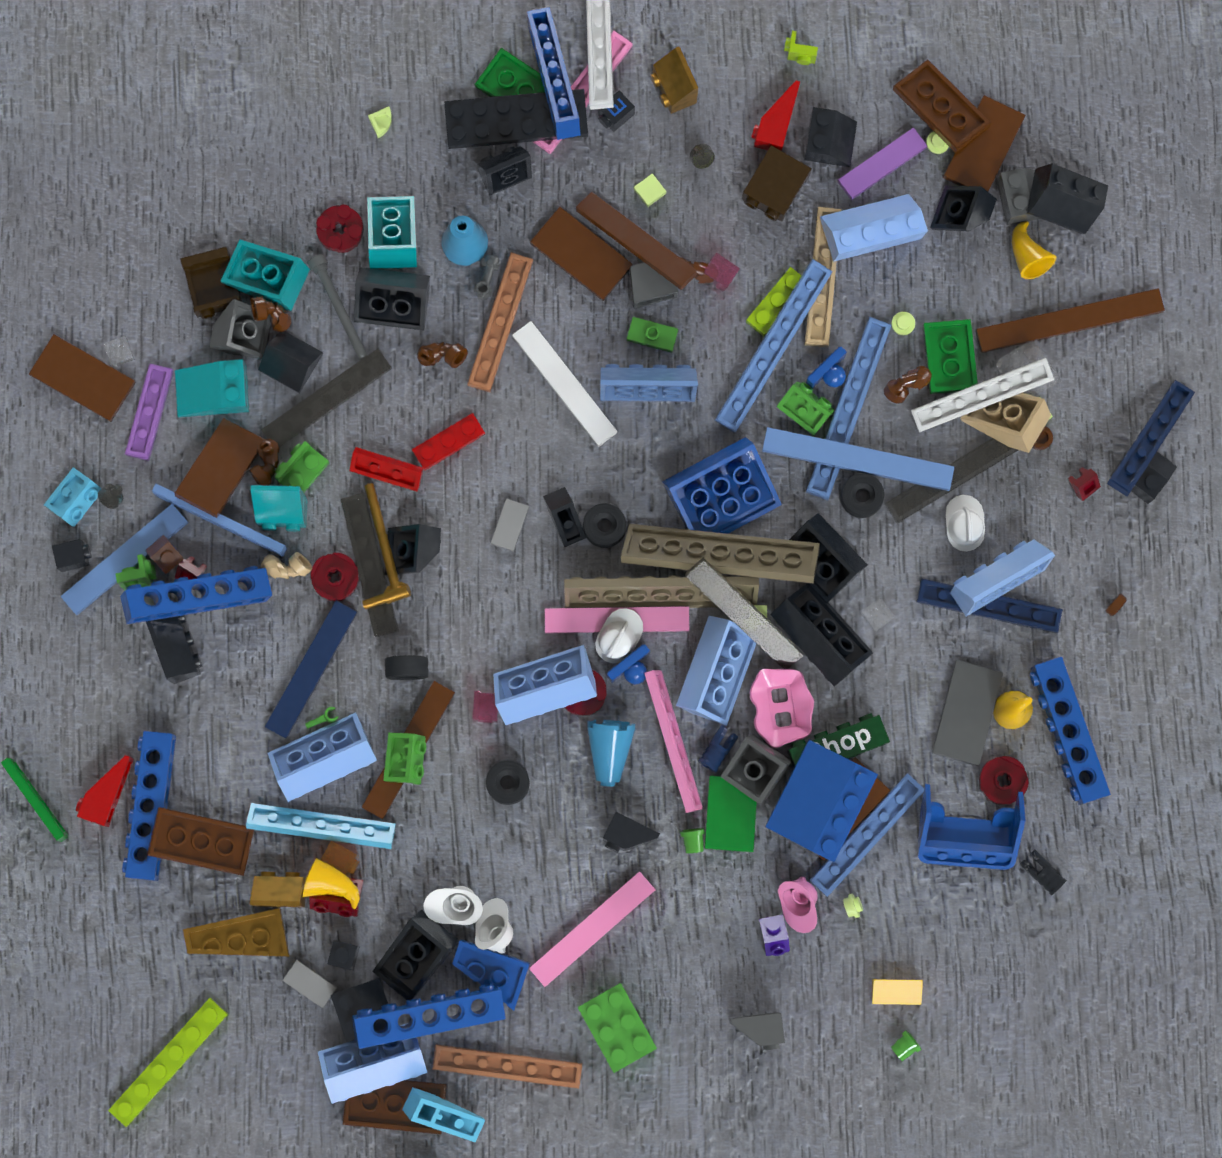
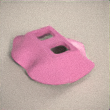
M761 669L750 689V699L756 707L754 726L758 734L772 748H778L787 743L808 737L812 731L811 720L814 699L806 686L803 674L795 669ZM785 688L788 700L786 702L774 703L771 691L773 689ZM789 712L791 725L778 727L775 714Z

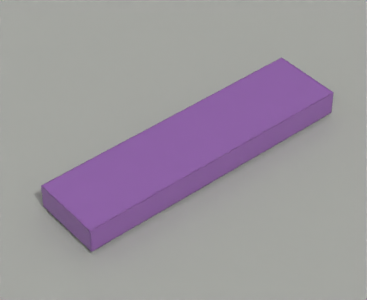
M912 128L838 179V183L848 197L853 200L925 150L927 144L917 131Z
M149 364L126 447V456L150 460L173 376V369Z

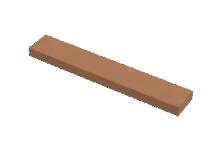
M510 253L469 377L468 386L491 392L533 264V259Z
M436 1044L432 1069L579 1089L582 1063Z

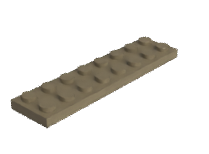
M629 524L621 553V563L813 583L820 543Z
M695 575L684 578L679 576H669L667 578H655L653 576L631 578L623 576L616 579H607L606 577H596L594 579L573 577L571 579H564L565 608L688 606L689 608H719L757 605L759 578L749 576L728 577L726 575H718L716 577Z

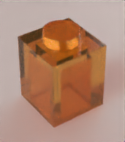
M333 841L329 843L321 858V861L336 868L347 877L349 873H355L360 863L357 860L359 855Z

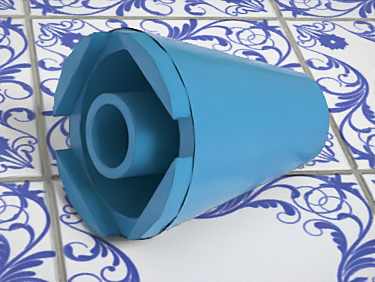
M458 216L452 220L443 232L441 245L444 254L451 262L457 265L468 266L484 257L488 248V236L479 223L467 216Z
M596 720L587 721L596 781H600L601 786L613 787L615 782H620L635 733V723L603 720L602 724H596Z

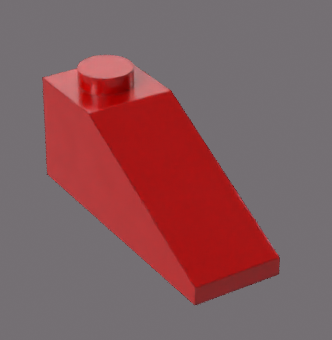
M796 80L763 115L760 125L755 124L751 137L755 139L754 147L768 151L770 146H773L782 151L800 81Z
M125 755L85 793L84 798L81 797L76 806L77 817L109 828L134 758Z

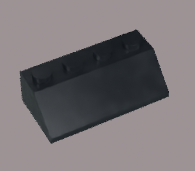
M808 583L789 596L770 614L777 625L789 635L793 643L805 653L809 661L821 671L826 680L834 687L873 654L870 648L829 603H826Z

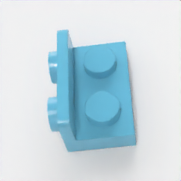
M73 467L45 502L44 506L69 525L75 527L103 490Z

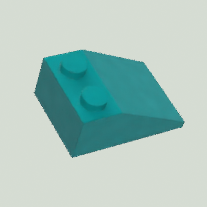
M414 196L367 197L370 268L417 267Z
M240 239L221 282L250 296H262L266 301H272L273 304L277 302L283 309L292 311L310 269L298 257Z
M243 359L217 361L175 370L178 418L249 412L247 366Z
M251 485L255 522L259 527H262V530L275 531L276 527H286V531L297 532L300 531V528H306L308 499L300 486Z

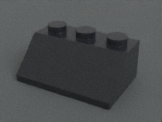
M1053 163L1035 168L1027 213L1084 235L1105 207L1108 185Z
M360 267L355 281L354 322L424 331L429 301L430 276Z
M819 513L806 521L789 539L792 541L820 543L814 582L808 584L826 603L831 601L868 566Z
M185 615L146 621L165 677L173 684L200 675L199 668L203 667L199 654H194L191 645L195 644L190 631L186 632L183 623L187 622Z

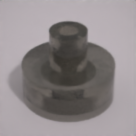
M699 144L691 150L690 159L696 168L704 169L714 162L715 155L709 145Z
M106 484L99 490L98 498L107 508L115 509L124 499L123 489L118 484Z

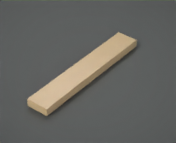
M818 207L813 259L833 272L807 314L805 345L827 348L829 346L837 261L833 262L820 216L839 212L842 209Z

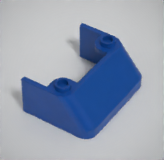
M925 784L920 808L918 858L927 864L1000 870L1012 868L1016 863L1026 821L1023 792H1018L1015 808L996 810L992 820L946 817L943 805L931 802L930 784Z

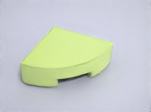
M389 106L368 115L378 138L382 137L390 128L392 114Z

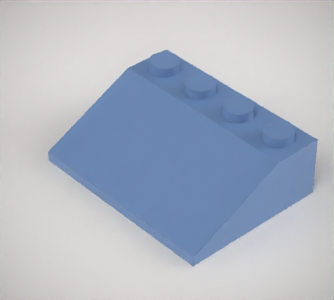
M617 364L605 365V368H601L600 401L695 402L698 387L696 368H691L689 365H678L677 368H667L666 365H653V368H643V365L639 364L629 365V368H620Z

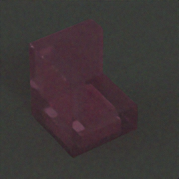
M715 253L704 270V274L717 282L715 287L723 292L728 288L740 268L720 254Z
M475 691L473 722L498 723L499 711L495 705V694Z

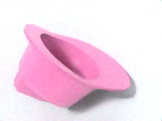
M803 876L797 880L785 881L780 884L778 894L786 922L797 932H811L817 924L815 904L818 895L815 887L807 882Z

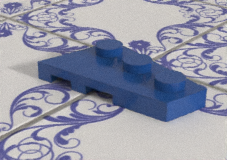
M461 939L452 964L475 982L477 981L481 985L493 984L494 987L501 989L503 1002L514 1011L530 963L497 951L479 949L475 944Z

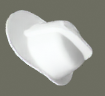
M969 495L954 497L946 507L947 536L954 548L960 551H971L979 547L984 540L985 523L982 505L977 499Z
M627 608L618 609L611 613L595 642L596 651L604 661L620 663L633 652L643 632V622L640 616L635 611Z
M465 886L436 889L429 893L423 905L424 912L428 918L442 924L470 925L477 922L483 912L482 902L479 897Z
M494 898L483 905L482 915L475 922V945L482 950L489 949L503 954L505 953L506 946L512 940L513 928L508 921L507 904L502 899Z

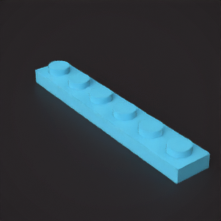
M255 803L250 805L246 822V829L386 849L392 848L396 828L395 823Z

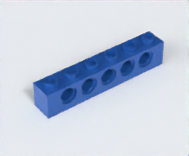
M550 7L527 11L528 29L557 140L580 136L579 115Z
M251 566L243 569L242 572L236 573L235 570H226L217 576L207 573L197 576V579L188 580V577H181L175 579L172 583L166 584L165 581H156L147 587H141L140 584L131 585L126 588L127 590L122 593L120 598L127 625L267 602L272 596L266 568L258 569L257 566ZM238 582H243L247 586V591L240 589ZM215 586L222 587L224 594H219L215 590ZM191 590H198L201 598L194 597ZM168 593L175 594L178 602L171 601ZM144 597L152 598L154 605L146 604Z
M1059 657L1031 667L1032 672L1029 673L1030 680L1033 686L1038 688L1040 694L1037 696L1041 709H1045L1048 716L1045 719L1049 732L1054 733L1056 739L1053 742L1056 753L1062 756L1064 762L1062 770L1064 776L1070 779L1072 785L1070 793L1073 800L1082 805L1111 795L1063 658ZM1048 680L1056 682V692L1048 690L1046 686ZM1056 703H1062L1065 706L1064 715L1056 713L1054 708ZM1065 725L1073 729L1074 734L1072 738L1064 736L1063 727ZM1073 748L1080 750L1082 754L1080 761H1075L1071 757V750ZM1081 771L1089 774L1090 781L1088 784H1083L1079 780Z
M143 731V737H139L138 751H141L140 761H136L135 775H138L137 785H133L132 799L135 802L134 809H130L128 818L129 824H132L131 834L127 833L125 847L129 848L128 858H124L122 872L125 873L126 878L159 880L161 859L148 856L146 860L139 861L137 852L141 848H146L148 851L158 807L168 808L176 735ZM158 751L160 753V760L155 764H151L149 761L150 754ZM155 775L157 777V784L153 788H148L146 785L147 778ZM152 799L154 808L146 813L143 810V804L146 800ZM148 823L151 826V832L148 836L143 837L140 834V828L143 824Z
M493 984L479 986L477 991L470 992L469 989H461L455 991V995L445 997V994H436L430 996L431 1000L421 1002V999L418 998L408 1000L406 1005L402 1006L392 1003L381 1006L382 1010L372 1011V1008L358 1010L357 1015H352L356 1045L361 1049L504 1020L506 1017L501 989L494 987ZM476 999H481L483 1002L482 1008L478 1011H472V1002ZM452 1004H457L459 1007L457 1014L448 1016L447 1008ZM427 1009L434 1010V1017L430 1021H424L422 1018L423 1012ZM402 1014H409V1023L405 1026L398 1025V1018ZM378 1019H384L386 1021L384 1029L380 1031L374 1030V1022Z

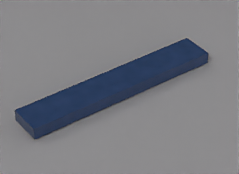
M1177 380L1172 383L1107 482L1109 486L1125 496L1130 494L1195 394L1193 390Z
M921 579L916 603L963 613L950 594L954 585ZM1000 596L970 615L1058 633L1063 609Z
M335 601L266 723L265 728L285 739L288 738L355 619L356 611Z

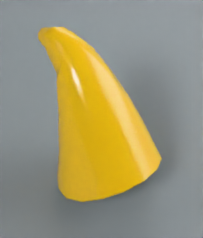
M1025 221L1019 223L1014 228L1011 242L1021 277L1024 279H1034L1051 269L1055 264L1056 255L1045 250L1030 238L1026 230L1029 222Z
M1009 691L1001 694L996 699L993 711L996 722L1006 729L1023 727L1032 716L1033 699L1020 691Z
M316 858L306 877L302 898L326 894L345 897L350 901L352 908L356 909L360 896L355 884L342 872Z

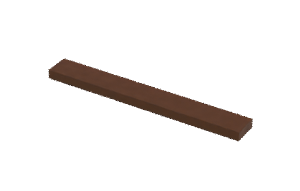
M1157 288L978 328L975 332L980 351L985 353L1163 313L1165 308L1160 290Z

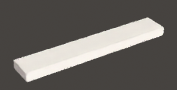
M586 0L590 110L614 108L610 0Z
M532 321L512 335L598 447L617 434V430Z
M1043 358L912 409L911 412L919 432L1054 381V377L1047 359Z

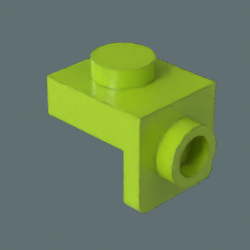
M792 30L791 38L786 37L784 51L788 52L787 60L797 61L801 65L815 64L818 47L795 44L797 31Z

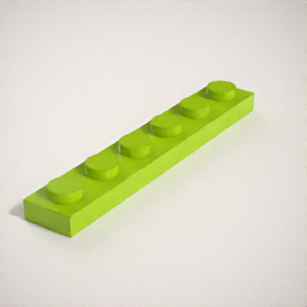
M209 998L108 1111L125 1127H128L229 1014L212 998Z

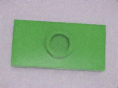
M633 317L627 341L672 353L678 329Z

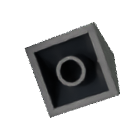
M285 331L279 332L267 344L258 370L300 394L322 357L323 352Z

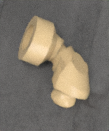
M295 552L288 559V566L282 563L276 556L269 554L264 557L261 569L266 568L267 574L275 579L276 577L289 579V576H306L311 571L312 565L299 552Z

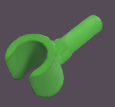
M335 707L327 708L324 715L305 723L307 729L326 721L328 723L336 722L339 716L332 719L327 716V713L335 710Z

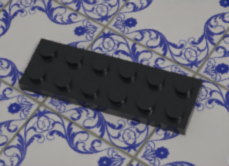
M584 89L572 90L579 115L580 136L570 138L588 137ZM545 92L444 101L448 149L557 139Z

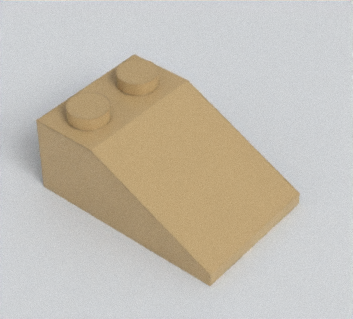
M1020 393L961 416L960 419L1008 447L1029 453L1051 414L1045 399Z

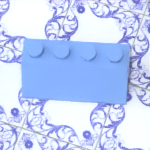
M909 194L820 216L833 262L920 240L928 232L921 208Z
M1034 539L1028 543L1022 541L1013 548L1014 551L1007 555L1004 552L998 555L991 565L986 566V564H983L973 571L974 575L968 578L962 576L953 583L955 586L950 594L964 615L968 616L1045 571L1054 558V553Z
M708 616L676 706L694 715L727 726L759 636L728 619Z
M584 645L493 674L495 705L505 725L520 722L524 719L542 715L546 712L564 708L597 696L595 678Z
M356 712L268 752L276 780L288 802L377 761Z
M417 1037L361 1049L357 1047L356 1040L318 1052L324 1082L331 1103L345 1101L348 1098L363 1093H370L373 1090L391 1086L397 1082L416 1078L427 1073Z

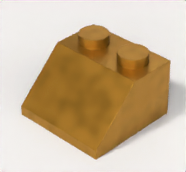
M678 46L653 65V74H650L654 86H659L662 93L660 99L664 108L668 107L671 114L696 104L698 96L697 83L680 46Z
M261 872V876H254L250 905L259 907H305V897L302 898V892L306 878L300 877V872H285V877H275L276 872Z

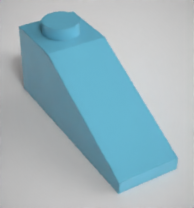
M413 1087L402 1109L413 1122L472 1142H476L485 1122V1119L434 1094Z

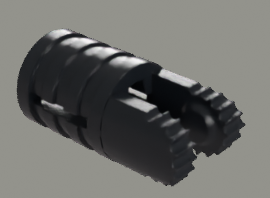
M1035 849L1031 852V855L1043 869L1038 872L1027 860H1023L1020 865L1052 896L1067 880Z

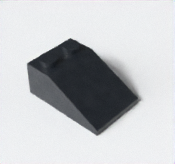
M514 146L508 147L502 151V154L495 157L492 155L487 156L477 164L478 172L489 196L532 178L531 156L521 146L516 148Z
M420 910L410 918L372 972L407 1001L414 999L445 961L459 940L439 923L429 919L423 910Z

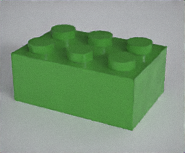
M621 983L578 1006L582 1017L613 1073L657 1049Z

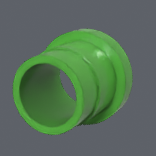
M704 828L680 831L686 853L704 851Z
M906 1030L902 1033L903 1036L891 1046V1049L901 1061H904L915 1051L918 1053L922 1050L916 1040Z

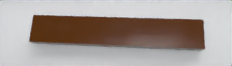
M593 192L576 206V212L680 290L697 275L695 268Z
M433 681L404 733L425 736L427 744L455 692ZM385 767L362 805L363 809L381 819H384L404 784L383 781Z

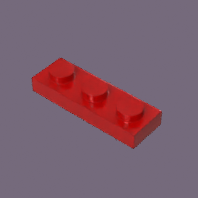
M471 413L412 449V452L424 468V471L484 436L485 432L474 414Z
M355 447L349 471L418 492L424 468Z

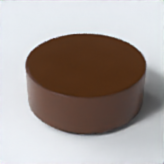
M1045 426L1034 443L1032 448L1035 450H1045L1051 445L1053 434L1048 427Z
M1120 593L1105 609V612L1110 616H1114L1126 603L1127 598Z

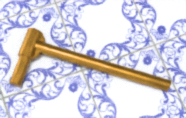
M373 483L367 484L364 487L390 585L387 586L383 594L363 600L362 604L365 610L411 596L408 584L399 582Z

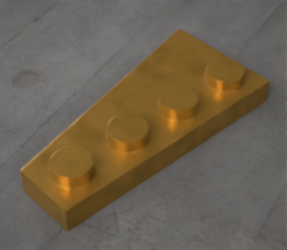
M280 908L183 929L187 954L290 957Z

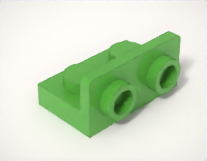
M797 381L782 398L777 408L814 436L835 410L831 407L832 404L829 400L822 396L819 398L812 393L813 389L808 384Z
M306 441L302 445L300 443L297 444L291 451L292 457L287 463L282 462L275 471V479L282 486H300L303 493L306 492L330 463Z
M143 554L137 555L139 569L127 567L122 569V572L115 573L117 583L124 591L127 590L128 586L140 584L141 587L150 586L154 582L153 579H157L155 566L151 565L150 560H147Z
M388 732L383 781L421 784V779L424 775L423 759L426 752L425 736Z

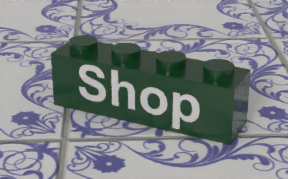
M872 713L858 718L860 722L854 725L846 722L837 726V731L828 734L827 730L814 735L815 740H812L847 759L884 746L890 742L880 715L873 717ZM805 739L792 743V749L787 751L793 767L797 764L807 744Z

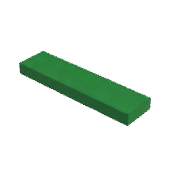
M6 758L0 762L56 841L63 842L67 839V832L16 761Z

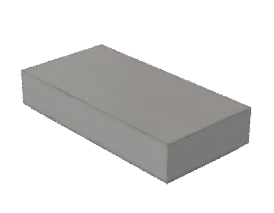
M506 499L491 545L514 552L529 506Z
M296 960L282 980L321 1008L326 1006L331 995L337 990L336 986L298 960Z

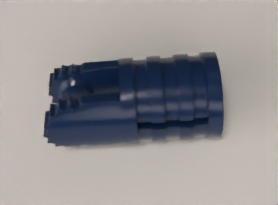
M724 725L719 727L709 746L698 760L701 765L714 773L718 771V767L721 766L722 761H724L726 755H728L738 739V736L732 733L723 746L719 745L727 733V728Z

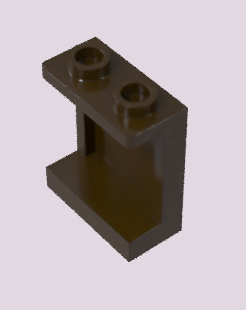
M770 146L743 191L742 200H744L745 205L752 209L758 208L765 212V216L769 219L782 222L801 187L808 180L812 168Z
M227 247L180 258L192 298L193 310L197 318L207 319L215 316V313L224 311L232 300L242 302L239 290L221 282L231 259Z

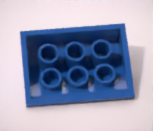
M746 437L662 481L687 530L728 534L782 505L754 443Z
M808 740L765 827L835 862L878 774Z

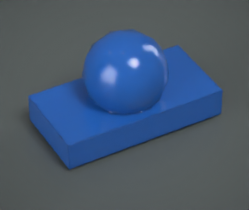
M838 347L807 377L806 384L813 389L823 379L825 384L830 387L841 386L846 379V373L838 364L845 358L847 351L842 347Z
M642 644L608 671L607 678L611 683L623 674L625 679L631 684L635 685L644 682L646 679L644 673L647 672V668L640 661L650 654L648 647Z

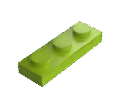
M790 267L746 319V323L762 336H765L802 275Z

